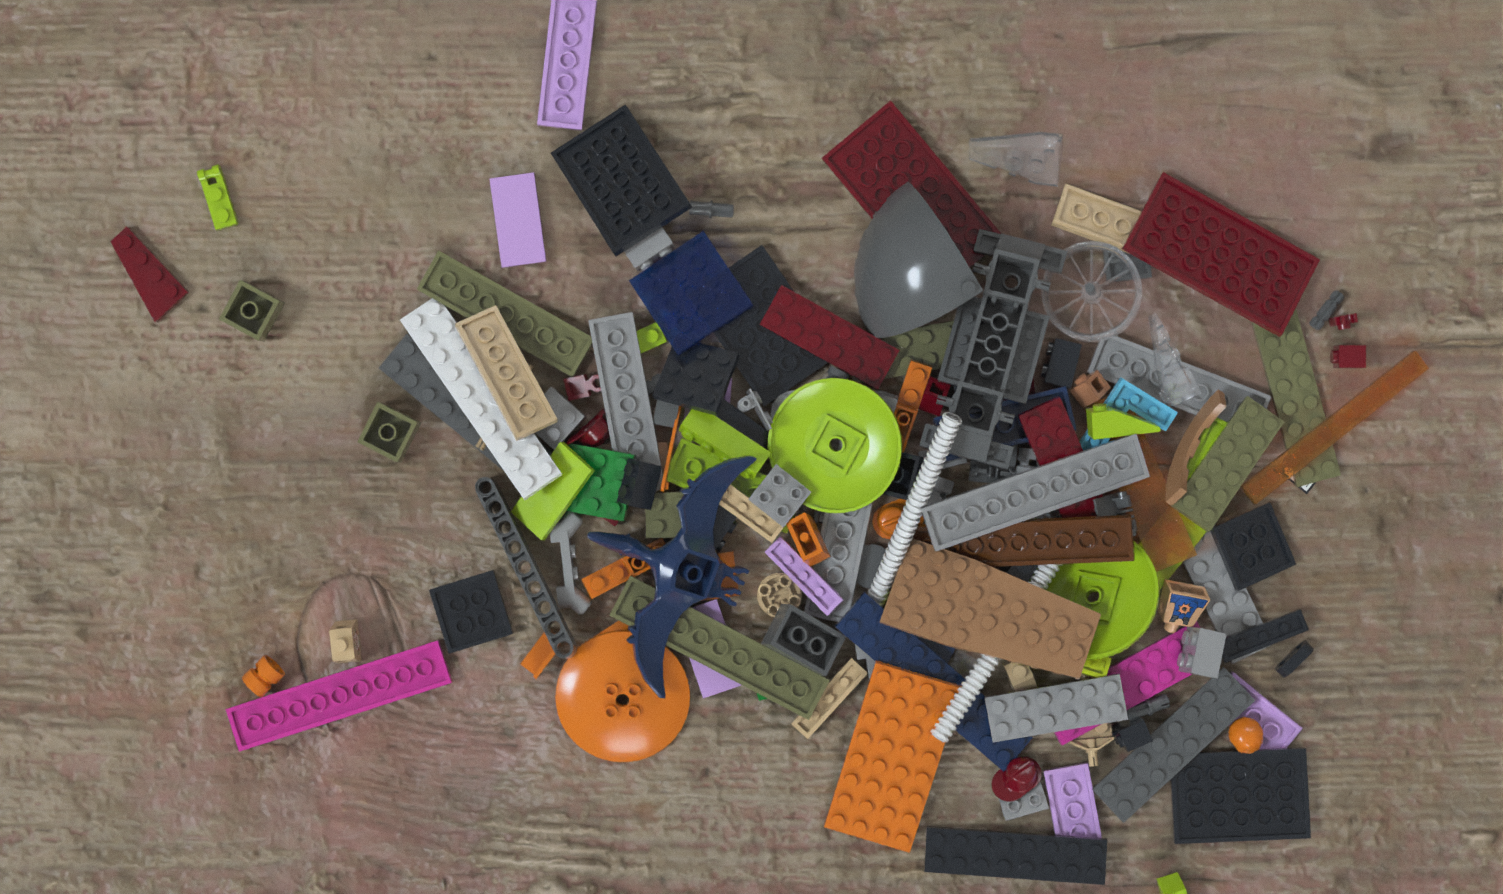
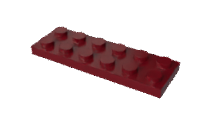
M783 285L779 288L760 323L766 329L877 390L900 351Z
M1059 396L1017 415L1039 466L1083 451ZM1102 494L1059 508L1058 511L1061 518L1097 516L1093 499L1103 497Z

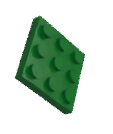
M570 443L569 447L595 471L566 511L626 521L628 505L617 502L618 490L621 487L628 458L635 459L636 454Z

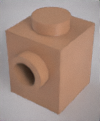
M1096 370L1088 375L1083 373L1074 380L1075 385L1069 391L1084 408L1098 401L1111 387L1099 371Z

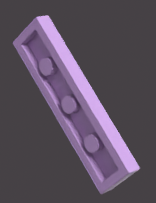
M782 536L765 551L782 571L827 616L844 601L813 567L803 562L800 554Z

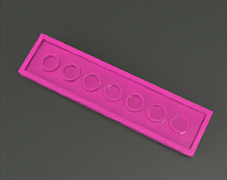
M1197 621L1194 624V626H1192L1195 628H1200ZM1186 626L1179 628L1175 633L1168 634L1109 667L1107 676L1120 674L1126 710L1192 675L1178 671L1179 666H1177L1178 656L1183 650L1184 644H1182L1181 640L1183 632L1187 630ZM1099 725L1054 733L1060 745L1063 746Z

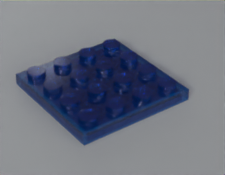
M704 231L629 280L678 356L753 306Z

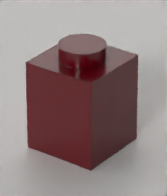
M1366 345L1334 346V350H1331L1330 362L1333 363V368H1366Z
M930 377L919 409L940 416L943 405L936 404L938 394L947 397L951 385Z

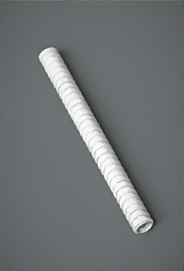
M950 412L943 413V419L940 420V425L934 434L935 438L932 439V444H930L929 450L926 453L927 456L924 457V462L921 465V469H919V475L916 476L917 481L914 482V487L911 488V493L908 495L909 499L906 500V505L903 507L904 511L901 512V517L898 519L896 529L893 531L891 541L888 543L886 553H884L881 560V565H879L873 583H871V588L867 595L882 608L890 593L899 566L902 564L901 560L905 558V553H907L910 541H912L915 529H917L920 517H922L921 508L928 503L927 499L930 498V493L933 492V487L936 485L935 481L938 480V475L944 466L943 463L949 454L948 450L951 449V444L957 435L956 432L959 431V425L962 424L961 418L956 414Z
M1063 564L1038 565V570L1034 571L1035 575L1030 577L1031 581L1028 583L1042 589H1047V584L1052 582L1051 578L1056 576L1055 572H1058L1060 570L1059 566ZM980 654L982 657L977 659L978 663L973 665L974 669L969 671L970 675H967L965 677L966 681L961 683L962 688H958V694L955 693L954 700H950V706H946L947 711H943V717H939V723H935L934 726L936 728L930 731L935 738L948 743V737H951L953 735L952 731L957 729L955 727L956 724H960V718H964V712H968L967 708L972 706L971 701H975V695H979V689H983L984 686L982 684L988 681L986 678L991 676L990 672L995 670L994 666L999 664L998 660L1000 658H992Z

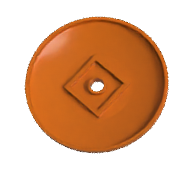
M625 630L606 632L582 643L577 648L576 654L572 658H568L564 663L558 677L555 695L557 713L568 736L589 754L613 762L638 761L663 750L676 738L682 729L690 704L688 678L677 656L665 646L663 679L666 696L665 699L659 698L644 681L634 659L633 644L626 641L633 634ZM620 694H625L628 696L629 701L627 704L621 705L616 701V697Z

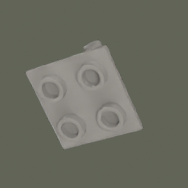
M751 388L746 391L747 396L737 402V409L741 412H747L754 408L765 430L772 429L770 424L773 421L767 411L763 412L760 407L762 400L758 392H753Z
M776 464L748 500L784 528L810 495L811 491Z
M1041 782L1016 801L1006 802L999 799L1006 821L1049 809Z

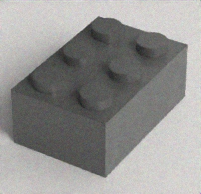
M781 604L761 644L821 676H827L846 636L791 604Z

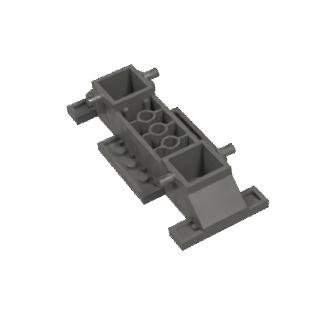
M979 229L974 252L991 256L993 259L988 266L978 263L974 264L973 272L986 275L983 297H973L957 308L938 377L939 382L957 386V390L952 398L938 394L936 404L949 407L950 413L958 415L962 420V424L959 425V431L956 432L957 435L954 438V442L951 444V449L948 450L949 454L1008 470L1014 447L993 442L992 439L999 420L1012 424L1015 414L1002 412L1003 399L1026 404L1050 318L1047 315L1028 311L1035 288L1049 292L1051 282L1038 279L1039 269L1062 274L1067 251L1018 237ZM1009 278H1014L1017 280L1018 285L1014 288H1009L1005 285V282ZM979 408L982 411V416L978 419H973L969 415L970 410ZM925 424L920 442L921 447L929 449L932 439L935 438L934 434L937 432V426Z

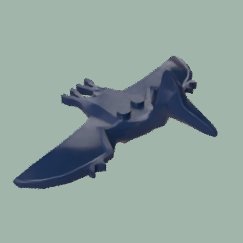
M754 456L727 459L708 468L694 481L687 479L689 487L680 490L684 496L676 505L679 512L681 529L675 538L660 548L650 549L639 540L631 537L630 534L589 532L587 534V538L591 541L618 552L621 556L625 555L645 561L653 572L656 587L654 600L641 610L635 612L634 626H628V630L633 635L628 637L626 641L633 644L634 659L644 681L659 698L665 699L666 696L663 679L665 646L668 636L680 615L693 603L707 598H722L731 606L736 607L737 605L735 601L725 594L740 595L741 591L734 587H721L722 581L728 576L737 584L744 586L745 582L733 573L748 574L750 570L742 566H727L720 559L714 548L713 527L717 508L724 493L736 477L756 461L757 458Z

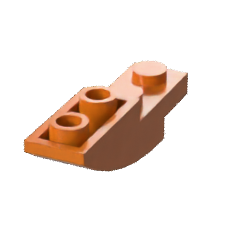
M912 359L903 380L894 411L901 431L903 453L932 370L931 365Z
M660 538L646 546L650 549H657L664 546L665 542L663 538ZM624 556L582 578L581 581L590 598L593 599L626 582L630 575L636 577L651 568L645 561Z

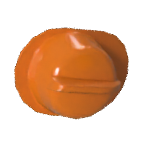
M897 499L876 510L872 523L874 530L879 536L891 539L898 519L901 517V512L904 511L903 507L906 505V500ZM923 515L922 517H920V522L918 524H922L924 522Z

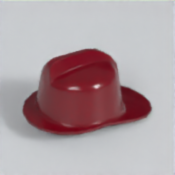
M605 409L600 410L587 424L570 435L564 442L568 445L577 440L583 445L592 447L603 444L610 436L607 421L603 417Z
M1017 757L1008 763L1004 772L1001 769L997 771L992 779V790L1000 800L1006 802L1016 801L1040 783L1042 770L1034 759Z

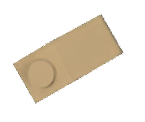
M1007 661L1001 663L1014 692L1038 688L1029 666Z

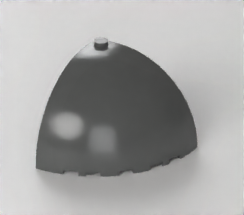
M906 182L886 199L887 201L875 212L874 218L862 235L857 259L855 260L854 292L859 308L858 311L867 332L876 338L895 336L927 324L983 291L944 226L910 182Z

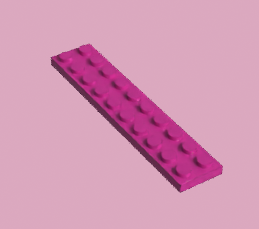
M436 640L225 710L240 752L450 684L453 681L440 641Z

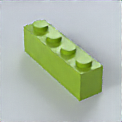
M691 409L678 430L686 440L698 443L704 452L708 454L713 453L719 457L720 462L743 456L756 457V461L740 473L742 477L747 479L751 478L754 480L771 452L715 415Z

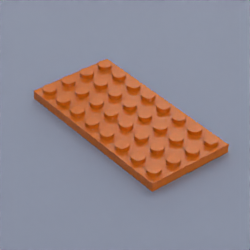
M877 660L875 661L824 823L825 828L910 853L945 745L944 742L935 738L930 731L936 728L934 726L935 723H939V717H943V711H947L946 706H950V700H954V694H958V688H962L961 685Z

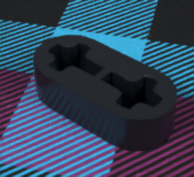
M1306 640L1302 641L1278 663L1275 670L1283 678L1287 677L1313 652L1314 648Z

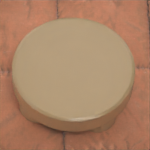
M773 573L765 577L760 583L757 599L762 610L771 617H775L781 604H791L798 608L801 604L802 591L785 573Z

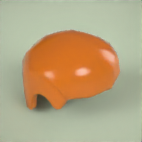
M1241 717L1234 720L1230 725L1228 732L1229 740L1238 752L1251 754L1259 750L1263 744V729L1255 719Z

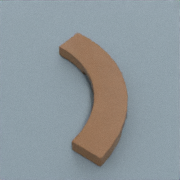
M1219 389L1197 413L1175 452L1166 483V502L1170 505H1174L1187 493L1189 470L1186 467L1189 458L1194 457L1201 442L1198 440L1199 436L1205 428L1209 429L1214 420L1226 408L1225 395Z

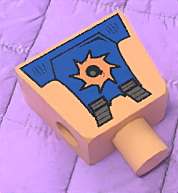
M1165 579L1158 611L1162 621L1165 622L1164 629L1167 632L1175 633L1179 625L1186 627L1194 626L1210 601L1205 587Z

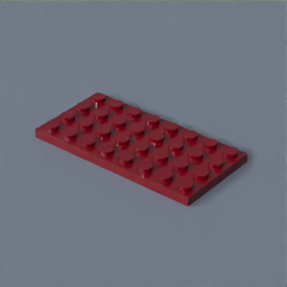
M891 100L821 158L871 219L874 218L875 212L887 201L886 199L906 182H910L944 226L969 268L985 256L974 252L979 229L1001 234Z
M1164 172L1160 175L1122 247V250L1278 337L1283 334L1320 261L1317 257Z

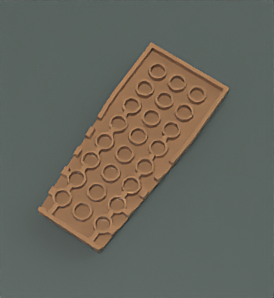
M916 539L910 541V546L907 553H905V558L901 560L902 564L899 566L881 616V624L945 646L972 653L976 652L984 654V656L1008 660L1007 662L1019 663L1031 668L1043 669L1054 674H1062L1080 679L1101 616L1100 613L975 559L945 549L934 551L933 545Z

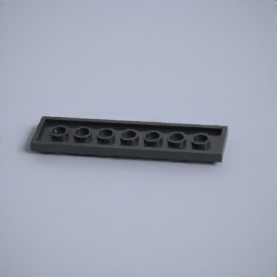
M927 826L924 872L1105 885L1107 838Z

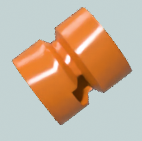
M264 655L255 664L256 668H250L242 676L245 685L259 697H263L272 688L271 684H277L285 676V672L280 665L268 655Z

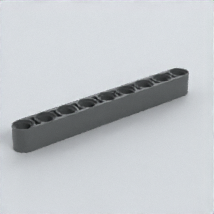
M488 477L478 479L475 484V491L554 653L560 658H572L577 652V644L511 513V509L498 483ZM490 482L492 489L489 493L484 494L483 486L485 483ZM496 502H500L501 510L494 514L492 506ZM505 522H510L511 530L504 534L502 526ZM515 542H519L521 549L518 553L514 554L511 549L512 545ZM524 562H529L531 569L528 573L524 574L521 566ZM538 581L541 589L538 593L534 594L531 591V586L534 582ZM544 602H549L551 606L547 614H543L541 611V605ZM554 622H558L561 627L557 634L551 632V625ZM564 642H568L570 644V651L564 655L560 648Z

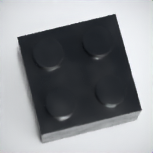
M902 452L897 474L883 494L904 500L909 499L908 495L911 493V488L914 487V482L917 481L916 476L919 475V469H921V465L924 462V457Z

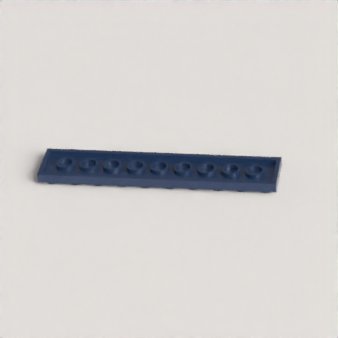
M865 592L835 625L839 631L874 661L877 660L957 685H961L963 681H966L915 635L881 624L880 619L884 609ZM980 692L979 695H975V701H971L972 706L967 708L968 712H964V718H960V724H956V731L1004 772L1008 763L1020 754L1033 737L1028 736L993 742L985 696Z

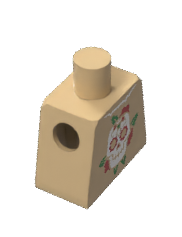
M358 619L335 621L329 629L333 662L339 664L361 662Z

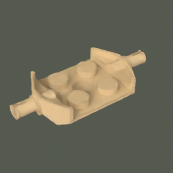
M1081 674L1080 680H1086L1089 678V676L1084 674ZM1111 722L1101 724L1068 742L1088 753L1089 766H1099L1098 750L1114 740Z

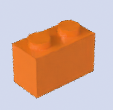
M804 512L788 521L786 525L804 563L812 567L831 557L813 517Z

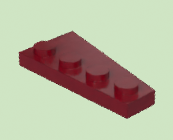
M126 226L110 241L154 322L157 323L189 293L129 227Z

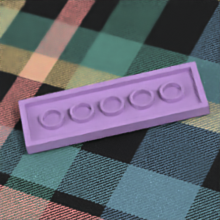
M551 0L537 120L538 126L582 131L597 0Z

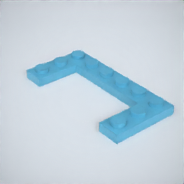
M1121 377L1103 403L1126 413L1130 409L1144 419L1155 423L1164 431L1168 429L1178 413ZM1087 428L1079 442L1084 451L1107 443L1110 438L1093 440L1088 436Z

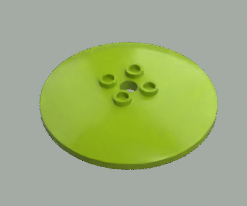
M824 378L807 383L792 392L779 406L773 417L772 429L769 430L768 451L771 452L769 455L772 468L777 464L811 491L810 495L802 503L811 509L826 513H846L863 508L879 498L887 490L897 474L902 456V436L898 421L885 400L874 390L859 382L844 378ZM834 438L840 439L842 442V449L839 451L831 447V441Z
M1134 542V561L1063 564L1059 566L1060 570L1055 572L1056 576L1051 578L1052 582L1047 584L1048 588L1044 589L1101 614L1086 660L1110 657L1129 648L1142 637L1155 617L1160 595L1158 575L1151 559L1136 542ZM1092 592L1099 593V598L1095 602L1088 601V596Z

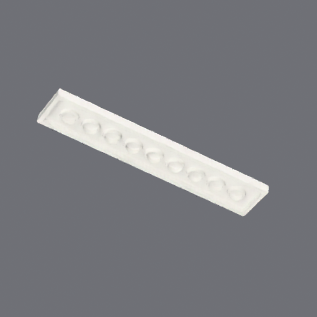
M432 298L400 319L524 501L562 476V473L534 433L518 441L515 440L455 327L456 321L442 303Z

